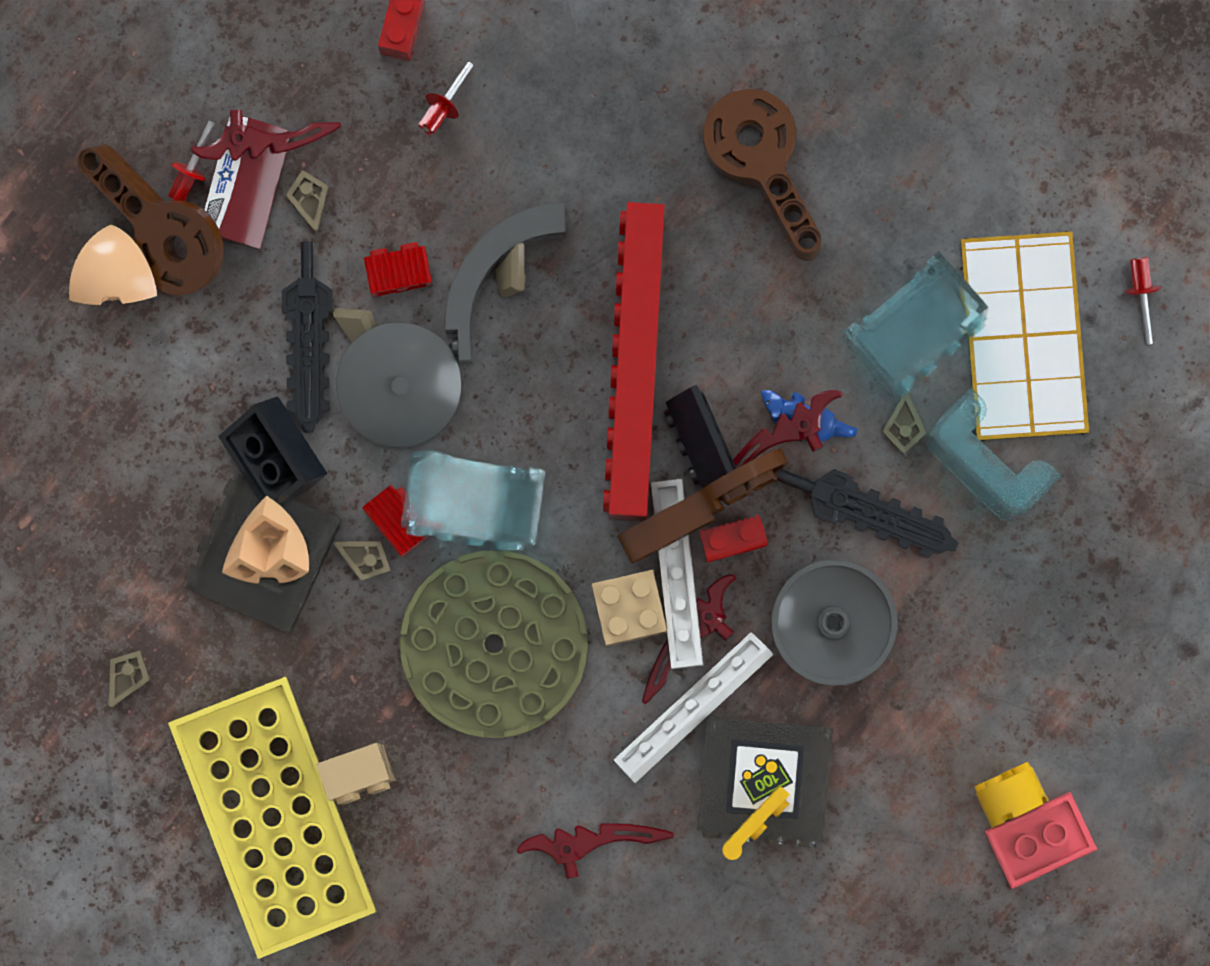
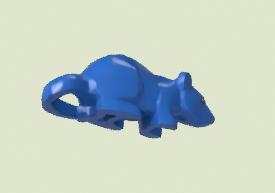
M772 390L761 391L764 405L774 423L778 422L781 414H786L788 419L791 420L796 404L799 402L810 410V406L804 404L806 399L797 392H793L792 401H788ZM826 408L824 409L820 420L821 431L817 433L821 442L832 437H855L858 431L857 428L840 422L834 418V413Z

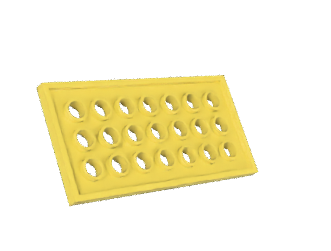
M287 677L275 680L168 723L258 959L377 912L335 801H328L316 766L320 762ZM267 708L273 709L277 715L275 724L270 727L263 726L259 720L260 713ZM236 720H242L247 725V733L242 738H235L230 732V726ZM209 731L214 732L218 737V744L212 750H206L201 745L202 735ZM276 738H283L288 743V750L282 756H276L271 751V743ZM248 749L255 750L259 756L258 763L252 768L245 767L241 761L243 752ZM218 761H224L229 766V774L224 779H217L212 774V767ZM288 767H294L299 772L298 782L291 786L286 785L282 780V773ZM261 778L267 780L270 785L269 793L264 797L256 796L252 789L254 782ZM230 790H234L240 795V803L234 809L227 808L223 802L225 793ZM300 796L308 798L311 804L309 812L304 815L297 814L293 809L295 799ZM270 808H276L281 814L280 823L274 827L268 826L264 821V813ZM242 819L247 820L252 827L250 835L246 838L238 837L234 831L235 824ZM310 826H317L322 832L321 840L314 845L309 844L304 837L305 830ZM282 837L288 838L292 842V851L287 856H281L275 850L276 841ZM251 849H257L263 855L261 865L256 868L250 867L246 863V854ZM322 855L329 856L333 861V868L327 874H322L316 869V860ZM292 867L300 868L304 874L303 881L297 886L291 885L286 879V873ZM264 878L271 880L274 884V892L269 897H262L257 892V884ZM339 885L343 888L345 896L340 903H332L327 898V890L330 886ZM304 896L312 898L315 902V909L310 915L301 914L297 907L298 901ZM274 908L281 909L286 916L284 924L280 927H275L268 921V914Z

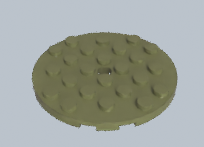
M483 550L459 556V558L439 567L427 577L413 595L406 609L400 633L402 667L405 677L418 701L443 724L456 731L481 738L517 736L536 729L552 719L562 710L575 693L583 676L587 661L588 635L582 609L569 586L560 576L543 563L529 556L511 551ZM497 635L502 638L503 647L499 652L491 653L486 650L485 642L489 636Z

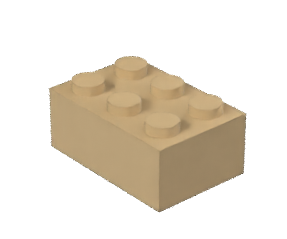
M374 743L316 764L328 801H337L338 805H345L361 799L359 793L367 791L368 794H377L390 789L389 783L396 781L384 745Z

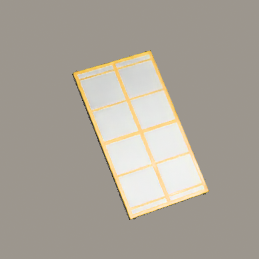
M1072 231L960 239L976 441L984 442L985 440L1071 434L1085 435L1089 433Z

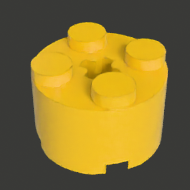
M1028 761L974 786L976 790L975 795L991 828L1049 801L1033 767L1030 766Z

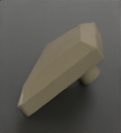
M302 170L286 194V197L313 230L318 231L329 186Z
M524 243L516 244L495 268L501 298H507L524 291V284L526 282V275L524 273Z
M335 307L333 308V313H331L351 343L365 331L378 326L369 310Z
M908 392L903 393L882 431L903 455L926 434Z
M381 541L334 542L335 547L361 581L391 571Z
M141 650L110 660V707H114L150 681Z

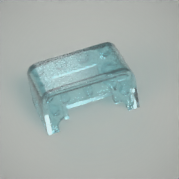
M939 251L927 261L928 265L921 272L918 271L909 283L869 317L866 315L862 319V326L854 322L843 332V342L892 397L897 394L900 397L906 395L915 386L914 382L921 374L924 377L928 376L938 367L937 360L944 354L947 357L953 355L962 346L960 341L968 334L974 337L985 327L984 322L987 320L986 316L989 307Z
M970 387L930 429L926 436V445L930 452L997 517L1005 521H1012L1028 511L1061 475L1050 464L1041 460L1031 462L1015 475L972 433L986 416L987 409L983 399Z
M428 449L411 452L401 527L407 529L406 534L411 536L425 537V535L435 536L436 534V540L454 542L455 537L464 538L466 545L483 547L484 542L494 543V549L524 551V546L535 545L546 470L529 468L526 471L514 466L504 467L453 458L452 455H442V452Z

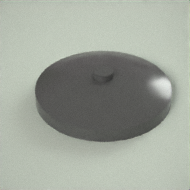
M391 322L365 331L350 344L338 367L336 391L343 414L361 435L381 445L407 447L429 440L448 424L459 403L461 375L454 354L439 336L416 324Z
M845 560L819 561L796 572L779 591L771 616L773 640L785 663L803 678L818 684L831 686L851 684L875 672L890 654L896 639L898 626L895 603L885 584L867 568Z

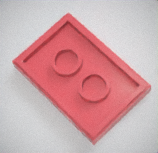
M1071 792L984 831L1010 889L1097 850Z

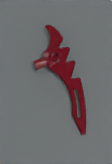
M230 110L231 126H225L221 137L209 146H192L191 151L200 158L220 160L225 151L229 150L231 159L236 161L247 149H250L252 158H257L270 145H273L274 152L279 154L312 143L340 128L341 123H311L293 132L269 133L249 125H243L242 110ZM316 128H320L319 132L309 137L291 143L286 142L287 139L294 138L306 134Z
M827 390L814 395L811 399L810 410L801 402L797 403L791 420L788 419L786 414H781L773 434H770L767 429H762L741 449L733 459L735 467L758 443H760V446L742 465L756 459L767 449L785 442L803 441L806 439L812 452L823 448L824 446L817 435L821 431L820 420L822 413L830 402L842 397V392Z
M725 575L708 587L709 602H705L700 598L696 599L700 638L711 635L715 631L727 641L734 633L723 622L727 617L723 611L722 600L727 587L736 580L735 575ZM668 639L663 645L650 673L642 699L644 704H647L666 683L671 668L670 658L662 671L658 684L655 685L660 667L669 652Z
M603 823L599 826L600 833L596 834L577 825L575 827L576 836H572L557 828L554 832V841H551L544 834H539L523 841L517 848V853L522 854L527 851L544 852L550 855L557 865H564L566 878L569 879L579 876L576 861L581 860L586 854L602 845L618 841L649 844L673 838L674 833L642 825ZM614 831L642 832L651 834L652 837L615 835Z

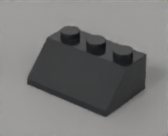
M694 385L665 402L668 410L663 411L670 428L676 426L680 436L679 439H676V443L682 456L688 455L692 467L688 468V471L695 485L700 484L704 488L736 469L703 389L698 385Z
M278 396L254 404L218 436L259 502L268 496L280 506H283L308 491L327 475L326 470Z

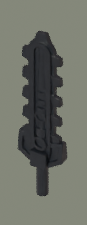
M311 241L301 242V278H297L296 281L282 290V314L286 313V318L293 320V330L286 332V341L293 343V353L286 355V364L293 366V377L287 378V388L293 389V400L287 401V411L294 413V417L302 425L304 433H313L315 424L320 421L323 412L330 410V401L323 399V389L330 387V381L328 377L323 376V366L329 364V354L323 353V343L329 341V331L323 330L322 320L329 318V312L333 313V290L316 278H313V242Z
M781 469L777 476L778 481L810 493L809 498L814 517L836 525V521L842 523L845 518L855 521V529L864 532L867 527L877 530L876 538L885 541L888 536L898 539V547L907 549L910 545L920 548L919 555L925 558H929L932 553L939 554L945 551H956L959 544L951 537L948 528L943 526V518L936 515L932 520L922 517V509L915 506L910 512L900 508L901 501L892 498L889 503L879 499V492L870 489L867 494L858 491V483L853 482L854 477L836 469L828 472L815 482L784 469Z

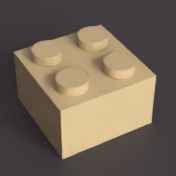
M653 570L592 583L606 647L667 633Z

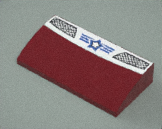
M230 114L226 126H231ZM242 116L243 125H249L264 132H292L269 123ZM270 145L257 158H252L250 149H247L238 160L234 161L231 159L229 150H226L222 158L217 160L204 210L217 224L223 241L261 250L287 151L277 154L274 152L273 145Z

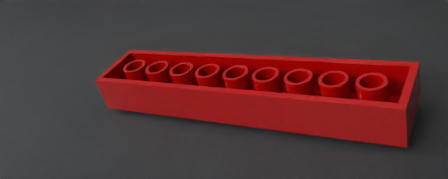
M627 202V211H620L619 235H625V242H618L617 265L623 266V273L617 272L616 296L622 297L621 303H615L614 327H620L619 334H613L612 357L618 358V366L611 365L610 388H616V397H609V419H614V428L608 427L607 450H613L612 459H606L605 481H611L610 490H604L603 512H609V520L642 522L647 519L665 204Z

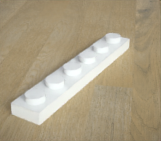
M682 479L651 482L654 515L685 499ZM689 535L659 550L672 669L704 666Z
M752 632L749 633L621 752L614 761L636 783L773 656L772 652Z

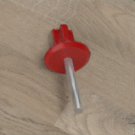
M467 62L445 96L436 93L426 94V101L431 107L418 124L419 128L423 129L426 134H435L445 117L451 119L458 118V111L450 100L472 69V63Z
M208 121L197 147L205 146L215 125L212 121ZM193 154L188 165L179 162L171 163L179 172L167 195L173 200L186 201L195 179L206 181L205 176L194 169L199 159L198 156Z
M1148 257L1132 258L1130 266L1133 288L1123 292L1128 295H1140L1146 345L1153 344L1147 294L1160 290L1162 286H1152Z

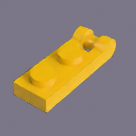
M778 786L724 843L722 852L729 860L738 859L742 854L741 846L747 839L751 837L753 840H756L767 828L764 824L771 814L778 817L789 805L786 799L790 794L783 787Z

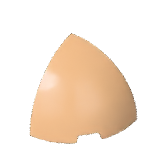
M114 225L103 228L85 244L72 269L69 299L73 302L101 305L104 301L118 299L122 304L157 296L155 281L142 251L128 234Z
M266 496L254 508L238 531L225 559L222 573L250 583H259L261 578H276L278 583L290 582L309 572L307 545L292 517L278 503Z

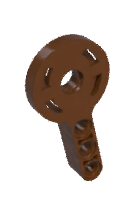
M743 89L727 94L711 108L705 120L703 139L705 151L710 162L720 173L733 180L742 182V185L758 187L795 255L804 261L815 259L821 251V234L786 172L796 145V126L790 110L779 98L766 91ZM714 124H715V142H714ZM784 125L786 130V137L784 136ZM745 128H755L761 133L762 139L757 145L747 147L739 142V133ZM732 157H734L736 160H738L739 162H741V163H743V164L738 163V162L735 161ZM775 185H782L787 191L781 196H776L770 192V189ZM795 211L801 215V219L797 222H789L784 216L788 212ZM803 238H811L816 244L810 249H804L799 245V242Z
M107 144L86 148L79 153L77 163L81 172L133 224L135 230L134 242L140 248L149 264L157 289L171 295H187L207 287L216 278L223 262L224 245L217 224L204 209L186 201L173 200L165 202ZM96 155L99 158V165L97 164L95 159ZM117 177L120 180L121 186L117 184ZM138 198L142 203V209L138 205ZM170 212H172V213H171V217H176V218L182 219V220L186 221L187 224H186L185 222L181 221V220L174 219V218H170V215H169ZM177 236L186 243V258L178 256L174 250L173 244ZM164 278H166V279H168V280H170V281H173V282H177L178 284H183V285H177L176 283H171V282L165 280Z
M783 449L774 450L740 466L710 483L697 493L617 535L630 563L638 562L715 521L714 514L724 510L721 501H724L727 506L751 495L750 491L754 490L756 492L776 481L777 478L774 473L789 464Z

